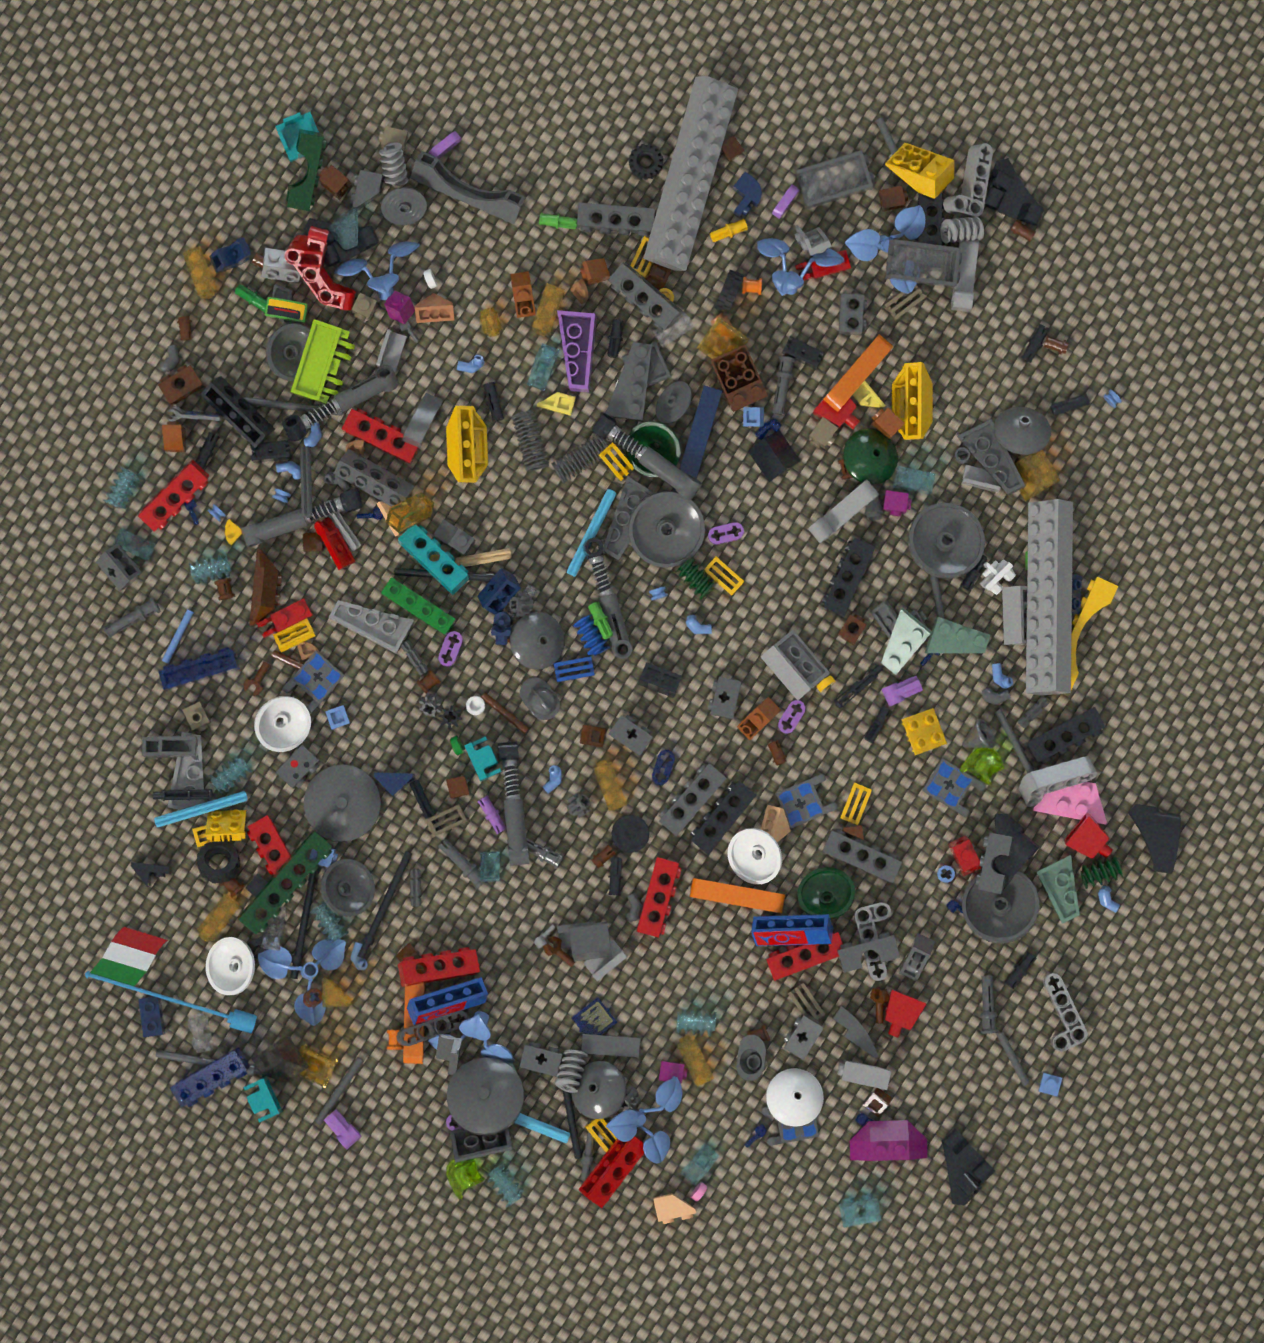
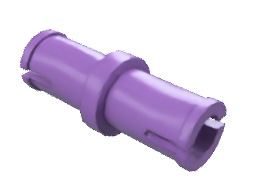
M488 795L477 801L486 815V820L490 821L496 834L507 829L498 814L500 813L499 810L495 809Z

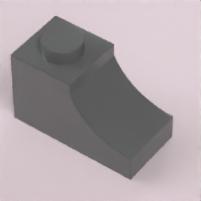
M444 519L433 534V536L463 556L467 555L476 541L473 537Z
M917 933L899 974L917 981L931 955L935 941Z

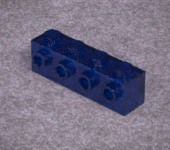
M229 647L218 650V653L211 655V653L199 656L200 659L193 661L191 658L181 661V665L174 666V664L164 666L163 670L158 671L163 689L165 691L240 669L235 650H229Z
M237 1047L174 1083L170 1090L181 1108L186 1105L191 1107L198 1102L197 1099L204 1096L206 1098L214 1093L213 1089L219 1086L222 1089L231 1083L230 1080L234 1077L240 1079L245 1076L250 1065L240 1048Z

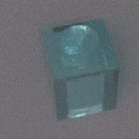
M542 343L535 357L527 385L542 391L546 390L560 352L559 349Z

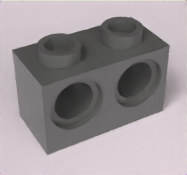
M841 293L838 334L862 335V330H866V319H863V311H867V300H864V295ZM856 301L859 307L853 310L848 306V303ZM849 320H856L858 327L850 328L847 324Z

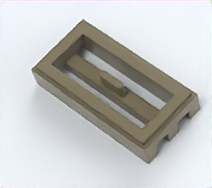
M917 284L914 287L916 291L895 307L891 308L890 306L907 293H899L884 305L895 320L926 298V295L923 294ZM919 294L920 297L896 315V310Z
M458 804L424 821L428 825V830L432 833V838L467 822V819ZM455 810L458 811L457 814L434 825L431 822ZM458 817L461 818L460 821L436 832L435 828Z
M804 982L788 993L802 1015H804L805 1011L793 995L794 993L798 994L815 1019L818 1020L825 1015ZM800 989H804L810 1000L813 1002V1004L819 1011L818 1015L815 1014V1012L813 1011L805 997L800 992Z

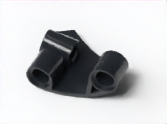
M1009 158L996 161L989 178L990 187L986 194L984 206L1013 219L1038 226L1045 209L1036 202L1025 188Z
M309 218L304 227L307 236L311 226L329 231L324 259L326 268L355 257L380 242L372 226L339 225Z
M1135 804L1128 811V814L1138 827L1147 845L1153 862V870L1155 872L1172 874L1179 846L1180 814L1161 812L1154 806Z
M995 814V834L1014 837L1011 855H999L993 861L994 870L999 874L1006 875L1005 889L1018 870L1035 854L1040 846L1025 835L1023 827L1008 814Z
M953 1128L941 1141L948 1170L952 1204L965 1206L981 1190V1185L996 1171Z

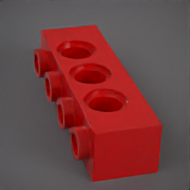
M351 409L342 427L343 432L357 439L364 440V442L410 465L412 464L419 448L407 442L404 443L402 448L394 446V442L397 439H403L404 434L401 433L402 430L394 425L388 427L384 425L385 421L375 416L373 419L368 417V413L362 409ZM363 422L370 423L368 431L360 430V425ZM381 430L387 432V437L384 440L377 438V434Z
M192 459L139 511L138 517L154 532L158 528L160 530L163 529L168 523L167 519L171 515L175 517L182 509L180 506L184 502L188 504L195 497L193 493L197 489L201 491L209 483L207 481L209 474ZM190 480L193 486L188 488L183 484V481ZM176 493L180 499L174 501L170 498V494ZM163 506L167 512L161 514L157 511V507Z
M267 815L247 826L249 829L247 834L252 842L256 841L258 845L256 850L261 859H266L268 864L265 866L269 874L275 875L291 854L271 817ZM264 833H268L271 836V841L268 844H263L261 841V836ZM273 850L280 852V858L277 861H273L270 857ZM295 865L294 872L299 874L301 872L298 866ZM288 878L281 882L283 888H289L292 884V881Z
M659 857L656 858L636 932L658 938L660 934L664 935L666 923H663L665 915L669 916L672 906L668 902L670 897L674 898L677 887L673 886L675 878L679 879L682 869L678 867L679 863ZM665 873L670 876L669 884L662 885L659 882L661 874ZM657 892H662L665 895V901L661 904L656 903L654 900V895ZM658 911L660 913L659 921L652 922L649 919L650 912Z
M833 931L832 943L828 944L829 949L826 953L818 951L819 944L790 945L786 947L787 951L780 953L777 950L769 953V958H766V962L773 980L776 981L839 957L837 950L841 949L840 945H843L839 932L834 933ZM803 949H808L811 953L810 958L807 960H802L800 957V952ZM784 956L792 958L793 963L791 966H783L782 958Z
M469 947L460 948L455 953H451V950L442 951L437 956H433L432 953L424 954L419 959H414V956L405 957L402 959L403 961L397 964L402 987L471 976L480 972L476 949L470 950ZM453 959H458L461 962L460 968L454 966ZM435 962L442 964V971H438L435 968ZM416 965H421L424 968L423 974L416 971Z
M636 1135L628 1142L617 1139L578 1190L587 1199L603 1208L639 1159L644 1155V1142Z

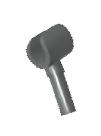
M409 321L405 325L398 322L401 331L408 330L415 343L420 341L413 332Z

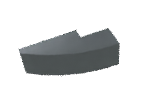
M428 393L424 395L405 431L403 441L421 448L443 400Z
M196 736L143 737L142 756L146 758L196 756Z
M840 1006L832 1019L847 1028L843 1036L874 1058H877V1051L866 1030L850 1012Z

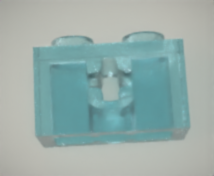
M898 466L893 487L931 494L936 473Z
M873 1194L862 1195L859 1200H854L853 1197L842 1199V1203H838L843 1228L882 1221L877 1196L873 1197ZM858 1205H861L862 1208H865V1210L862 1211L861 1215H859L857 1212H854V1210L858 1208Z

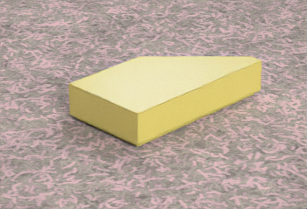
M866 381L852 395L860 406L884 408L886 406Z
M556 392L547 399L537 403V407L571 416L576 397Z

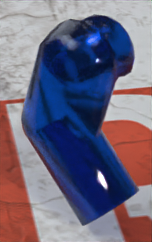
M771 419L765 422L764 426L760 427L754 435L762 440L771 429L777 432L782 427V424L777 419Z

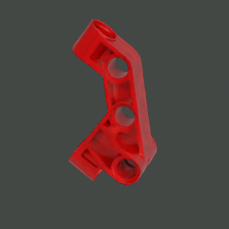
M311 226L308 236L297 235L293 238L284 254V258L289 264L294 265L321 304L341 310H352L356 291L334 283L323 268L329 231ZM308 269L314 270L316 274L310 273ZM324 291H328L331 296H327Z

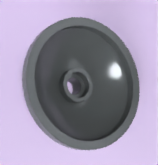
M286 324L276 329L270 336L266 346V359L272 372L279 378L294 381L310 332L309 328L300 324ZM287 349L290 350L289 355L286 354Z
M1012 407L1004 410L996 418L994 435L999 444L1013 453L1028 455L1037 453L1047 446L1051 437V426L1048 420L1034 409Z
M543 612L526 614L519 618L512 628L510 636L511 651L516 660L529 669L548 668L560 658L563 652V630L558 621L549 614ZM542 637L544 638L543 644H541L540 639Z
M342 859L332 863L323 873L321 894L324 902L333 912L341 916L352 917L363 913L369 908L374 899L375 884L370 871L362 863L352 859ZM341 887L344 888V893L341 892Z
M605 1061L591 1062L583 1067V1072H578L582 1079L575 1080L580 1083V1086L573 1087L578 1092L572 1093V1099L576 1108L583 1115L592 1119H605L615 1114L622 1106L626 1097V1081L622 1072L615 1065ZM595 1085L596 1089L592 1091V1087Z

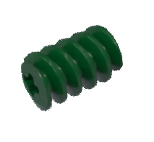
M692 558L680 566L675 573L681 571L678 576L679 578L686 576L684 583L691 582L689 589L696 588L694 594H701L699 598L701 601L714 589L713 586L716 582H708L711 576L707 575L704 577L705 570L698 571L700 564L693 565L695 559Z
M1112 856L1111 862L1108 858H1105L1104 865L1098 860L1097 866L1091 862L1089 869L1086 865H1082V871L1080 870L1085 889H1088V883L1095 887L1096 881L1103 885L1104 878L1108 883H1110L1111 876L1115 881L1118 880V874L1123 878L1120 863L1115 856Z

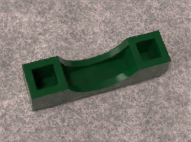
M299 129L296 149L307 159L308 167L305 176L300 181L288 186L285 202L288 208L310 211V206H314L315 195H313L314 187L317 188L319 176L316 175L317 170L321 169L322 166L320 154L321 150L324 151L326 146V139H324L322 133Z

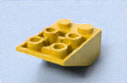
M904 143L885 163L889 169L915 191L934 199L954 179L953 159L908 143Z

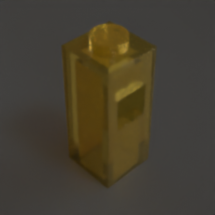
M199 246L183 252L182 254L198 296L200 298L204 297V299L215 296L214 293L218 292L202 248Z
M546 284L532 325V329L536 330V334L541 336L551 335L558 315L557 310L559 311L565 289Z
M420 492L390 507L386 523L398 533H401L430 518L434 502Z
M607 760L596 763L597 767L593 769L609 812L627 806L612 762L608 763Z
M225 893L198 927L197 931L200 932L198 936L206 942L209 940L214 942L242 905Z
M687 1035L680 1038V1043L677 1044V1047L696 1087L713 1080L714 1077L695 1037L690 1038Z

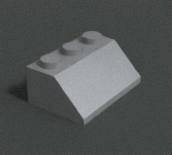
M1028 586L1002 587L1004 645H1027Z
M794 630L790 631L761 656L766 665L769 666L797 700L802 698L830 674Z

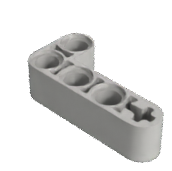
M977 144L969 148L961 195L949 196L944 200L943 207L947 213L964 218L978 217L983 213L993 150L989 144Z
M978 239L975 241L963 240L959 242L958 248H961L960 253H962V262L958 268L960 280L957 286L953 287L951 310L970 312L972 310L979 248Z
M865 480L827 514L812 524L808 530L819 543L824 542L874 500L879 493L868 480Z
M1085 756L1026 774L1022 778L1019 792L1026 806L1032 807L1042 801L1044 794L1090 781L1098 773L1091 759Z
M883 902L860 907L855 911L854 919L860 940L864 939L863 932L866 929H870L873 932L871 941L878 939L874 922L885 920L890 916L891 909L888 904ZM881 905L887 909V913L883 917L877 915L876 912L877 908ZM865 910L868 913V919L862 922L858 919V913ZM868 950L865 951L863 954L869 976L876 981L883 980L887 974L885 962L877 963L878 968L883 970L880 973V977L873 975L875 966L874 964L870 966L869 962H876L880 959L879 956L874 959L869 958Z
M1048 973L1043 979V984L1065 1030L1052 1037L1051 1045L1055 1050L1062 1052L1083 1043L1087 1039L1088 1033L1062 978L1056 973ZM1050 977L1054 979L1057 978L1055 985L1057 988L1061 987L1062 990H1058L1052 994V991H1055V988L1053 985L1048 984V982H1050ZM1059 994H1064L1066 997V1001L1062 1005H1059L1056 1001V997ZM1068 1011L1074 1013V1019L1071 1022L1065 1020V1014ZM1076 1029H1081L1083 1036L1076 1040L1073 1037V1032ZM1059 1037L1065 1039V1045L1062 1048L1056 1046V1040Z

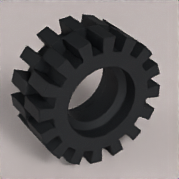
M651 144L636 146L629 156L630 170L639 179L648 180V178L653 179L654 176H658L663 166L661 151L656 146H651ZM643 155H649L653 158V165L648 169L642 168L638 163L639 158Z

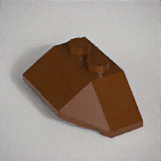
M257 549L249 621V625L255 627L258 622L274 612L276 605H280V594L277 593L278 586H282V575H279L280 571L261 549Z

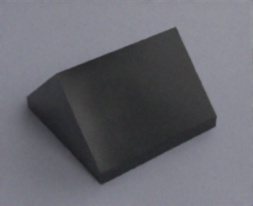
M780 430L765 437L748 450L769 483L801 462Z

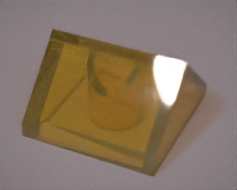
M329 976L322 979V1007H350L355 1004Z
M303 1044L300 1047L291 1072L326 1088L339 1061Z

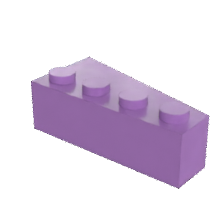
M557 310L570 391L590 393L596 314Z

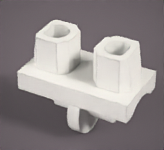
M1004 559L1000 563L995 560L991 565L985 562L983 565L986 570L982 573L985 578L979 584L997 595L1003 587L998 581L1003 577L1009 582L1016 576L1012 569L1013 565Z

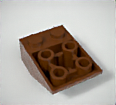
M746 344L710 360L722 392L733 412L768 396Z

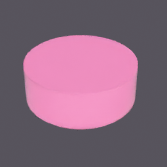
M700 1182L691 1193L690 1198L694 1201H699L706 1192L707 1185Z

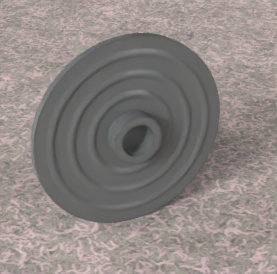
M401 187L390 191L381 202L383 216L391 223L397 225H409L417 222L424 216L427 209L426 199L422 193L408 187Z
M683 381L674 382L660 395L656 405V416L662 423H673L684 414H690L691 409L688 407L691 402L692 391L687 383Z

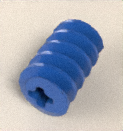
M590 614L578 620L573 627H580L577 631L578 635L584 634L580 641H587L583 647L591 648L587 655L596 656L610 649L611 646H604L608 640H601L602 635L597 632L599 628L593 625L594 619H590L592 616Z

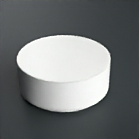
M432 270L424 271L423 274L429 288L437 287L438 285Z
M472 696L466 702V709L472 715H480L485 710V702L481 697Z

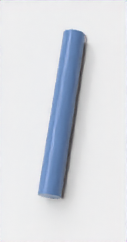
M186 610L162 659L163 662L169 664L194 612Z

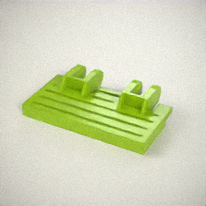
M315 319L313 320L290 391L291 393L327 404L329 396L321 394L322 392L332 396L339 393L336 390L325 388L324 384L325 381H328L338 386L343 385V381L327 376V374L335 376L337 374L341 360L333 358V356L348 361L351 360V356L335 351L337 345L350 350L355 348L354 344L339 340V337L348 339L350 331Z

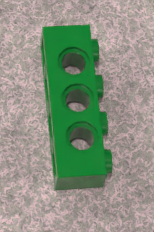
M392 577L381 592L383 596L447 636L457 621Z

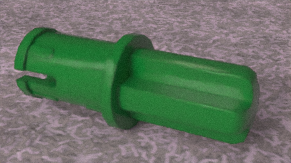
M239 284L235 294L248 301L249 305L252 304L265 313L267 300L259 296L257 291L253 292L244 285Z

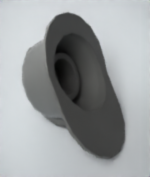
M534 677L527 679L522 684L520 697L530 712L541 720H549L555 717L560 708V701L548 683L541 678Z
M747 1035L740 1041L736 1069L742 1079L754 1081L766 1069V1046L760 1037Z

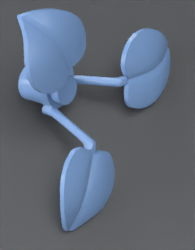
M917 205L905 208L897 214L895 227L901 232L900 234L888 237L886 235H879L872 229H865L850 236L845 241V244L853 255L861 261L872 260L877 255L878 249L888 253L889 240L900 238L903 235L910 240H914L922 234L925 228L923 208ZM906 260L904 276L913 277L912 271L915 266L913 261ZM918 267V269H917V271H918L917 277L919 278V276H920V270H919V267ZM890 279L891 284L897 290L908 294L913 291L917 284L916 282Z
M767 238L757 242V248L761 254L767 257L781 256L783 270L775 271L772 274L773 283L782 296L797 293V289L803 286V277L812 262L815 261L817 265L825 267L845 262L840 254L827 248L823 253L812 255L813 257L810 258L799 276L794 271L787 272L784 253H788L790 248L784 241Z
M405 241L392 245L388 249V253L392 254L390 256L389 274L373 278L366 267L367 261L364 259L348 260L342 263L334 271V274L352 276L363 270L370 278L367 282L368 287L378 291L381 300H387L394 292L393 286L399 281V276L393 274L394 258L396 256L404 257L412 253L420 246V243Z
M336 938L318 942L312 950L313 958L318 961L316 963L308 962L303 966H289L292 957L289 951L283 947H272L259 953L258 961L264 973L273 979L285 978L288 969L300 970L302 977L308 979L307 991H309L313 981L312 978L318 973L317 966L319 964L328 971L340 967L344 959L346 942ZM301 994L295 1000V1012L301 1019L315 1026L324 1016L326 999L323 995V1000L314 1008L307 1007L303 1003L304 994ZM314 994L311 996L310 1001H314L316 998Z
M477 1011L474 1017L460 1023L459 1029L463 1033L460 1037L462 1041L466 1036L484 1040L485 1049L481 1050L483 1058H494L507 1064L515 1061L512 1053L506 1047L498 1044H491L490 1046L487 1044V1040L491 1036L490 1029L487 1026L488 1014ZM436 1035V1037L428 1039L430 1045L433 1046L436 1050L438 1046L439 1035Z
M673 1076L659 1086L656 1091V1102L660 1107L640 1108L639 1111L629 1108L615 1116L606 1127L618 1140L623 1142L630 1141L636 1135L637 1127L642 1129L650 1136L643 1144L645 1156L653 1163H661L669 1151L670 1138L663 1131H657L653 1135L651 1131L643 1126L646 1122L644 1113L662 1111L664 1108L668 1112L674 1111L682 1099L680 1081L677 1077Z

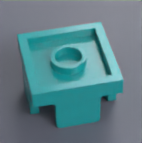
M299 112L283 119V123L275 126L290 162L304 157L296 149L299 129L319 132L311 112L303 115Z
M486 736L464 745L481 782L502 772L501 768L486 774V769L498 764L496 756L489 745L479 750L475 749V746L488 741Z
M268 1077L243 1087L246 1091L256 1085L259 1086V1091L247 1096L254 1114L265 1109L270 1111L269 1114L258 1119L259 1123L283 1112Z

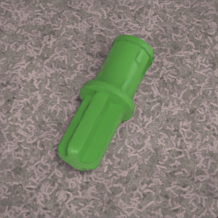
M541 213L539 225L553 226L556 229L560 227L575 230L577 228V219L560 216V214L550 215Z
M594 602L590 604L588 609L593 616L594 625L598 626L603 639L611 638L613 632L607 622L608 617L603 613L600 603Z

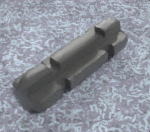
M407 640L402 643V649L404 652H407V657L413 666L417 668L416 670L419 675L427 673L428 668L422 663L423 661L417 651L412 648L411 642Z
M1041 696L1037 700V704L1035 703L1025 713V716L1018 720V724L1026 728L1030 721H1033L1041 713L1042 708L1049 704V700Z
M411 869V906L419 907L421 906V880H419L421 870Z

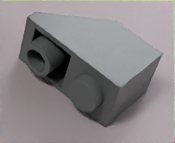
M360 170L359 175L356 174L354 186H357L356 192L352 193L350 204H353L354 210L358 211L380 197L384 180L383 174Z

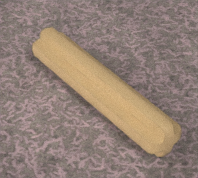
M507 548L455 558V563L458 566L462 564L464 567L511 559L512 555L511 550Z

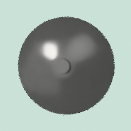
M659 491L648 495L636 505L629 519L628 535L633 549L644 561L657 567H675L685 563L698 552L705 535V523L701 511L692 500L684 498L678 492Z
M938 503L925 508L914 519L908 534V545L914 561L922 570L938 578L952 579L967 574L977 565L984 552L985 536L980 522L969 510L953 503Z
M335 765L319 772L309 783L304 796V811L308 822L317 833L333 841L345 842L362 837L375 825L381 810L380 792L374 780L363 770L350 765Z
M1018 871L1003 890V894L978 890L979 886L976 885L977 876H975L968 884L962 899L963 915L972 932L981 939L992 943H1009L1025 936L1035 925L1040 910L1039 896L1032 881Z
M478 1058L467 1062L455 1072L447 1089V1105L452 1117L463 1129L477 1135H493L504 1131L517 1120L524 1104V1088L518 1074L510 1065L494 1058Z

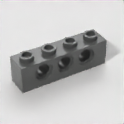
M579 203L577 228L581 229L582 232L600 230V233L611 234V231L619 232V235L638 233L640 237H649L654 223L655 209ZM594 215L602 217L600 223H594L591 219ZM614 216L621 218V222L617 225L612 224L610 221ZM632 218H638L640 224L632 226L629 221Z
M621 263L608 279L612 284V289L618 293L622 292L626 296L625 300L631 305L636 304L640 308L639 312L647 318H652L654 320L653 324L660 330H669L683 313L679 307L628 263ZM629 280L634 283V288L631 291L627 288ZM644 292L648 295L646 303L641 300V295ZM657 305L662 307L660 315H657L655 312Z
M350 449L341 457L334 471V475L398 511H401L407 503L415 487Z
M710 763L707 766L703 764L696 772L699 774L695 780L690 779L684 786L686 791L682 795L678 793L671 801L673 806L670 809L665 808L659 815L661 818L659 822L675 836L682 831L727 779ZM701 779L709 781V787L705 790L700 789L698 786V782ZM687 794H695L697 797L696 803L688 804L686 802ZM682 808L684 816L681 819L675 818L673 815L674 809Z
M836 829L835 832H830L823 847V853L885 881L894 882L902 864L899 861V856L890 852L888 855L881 853V848L871 845V847L863 845L865 841L854 837L852 840L846 837L847 833ZM842 842L850 844L849 852L843 853L840 850ZM862 849L868 853V858L865 861H861L857 857V853ZM879 857L885 860V866L882 869L875 866V860Z

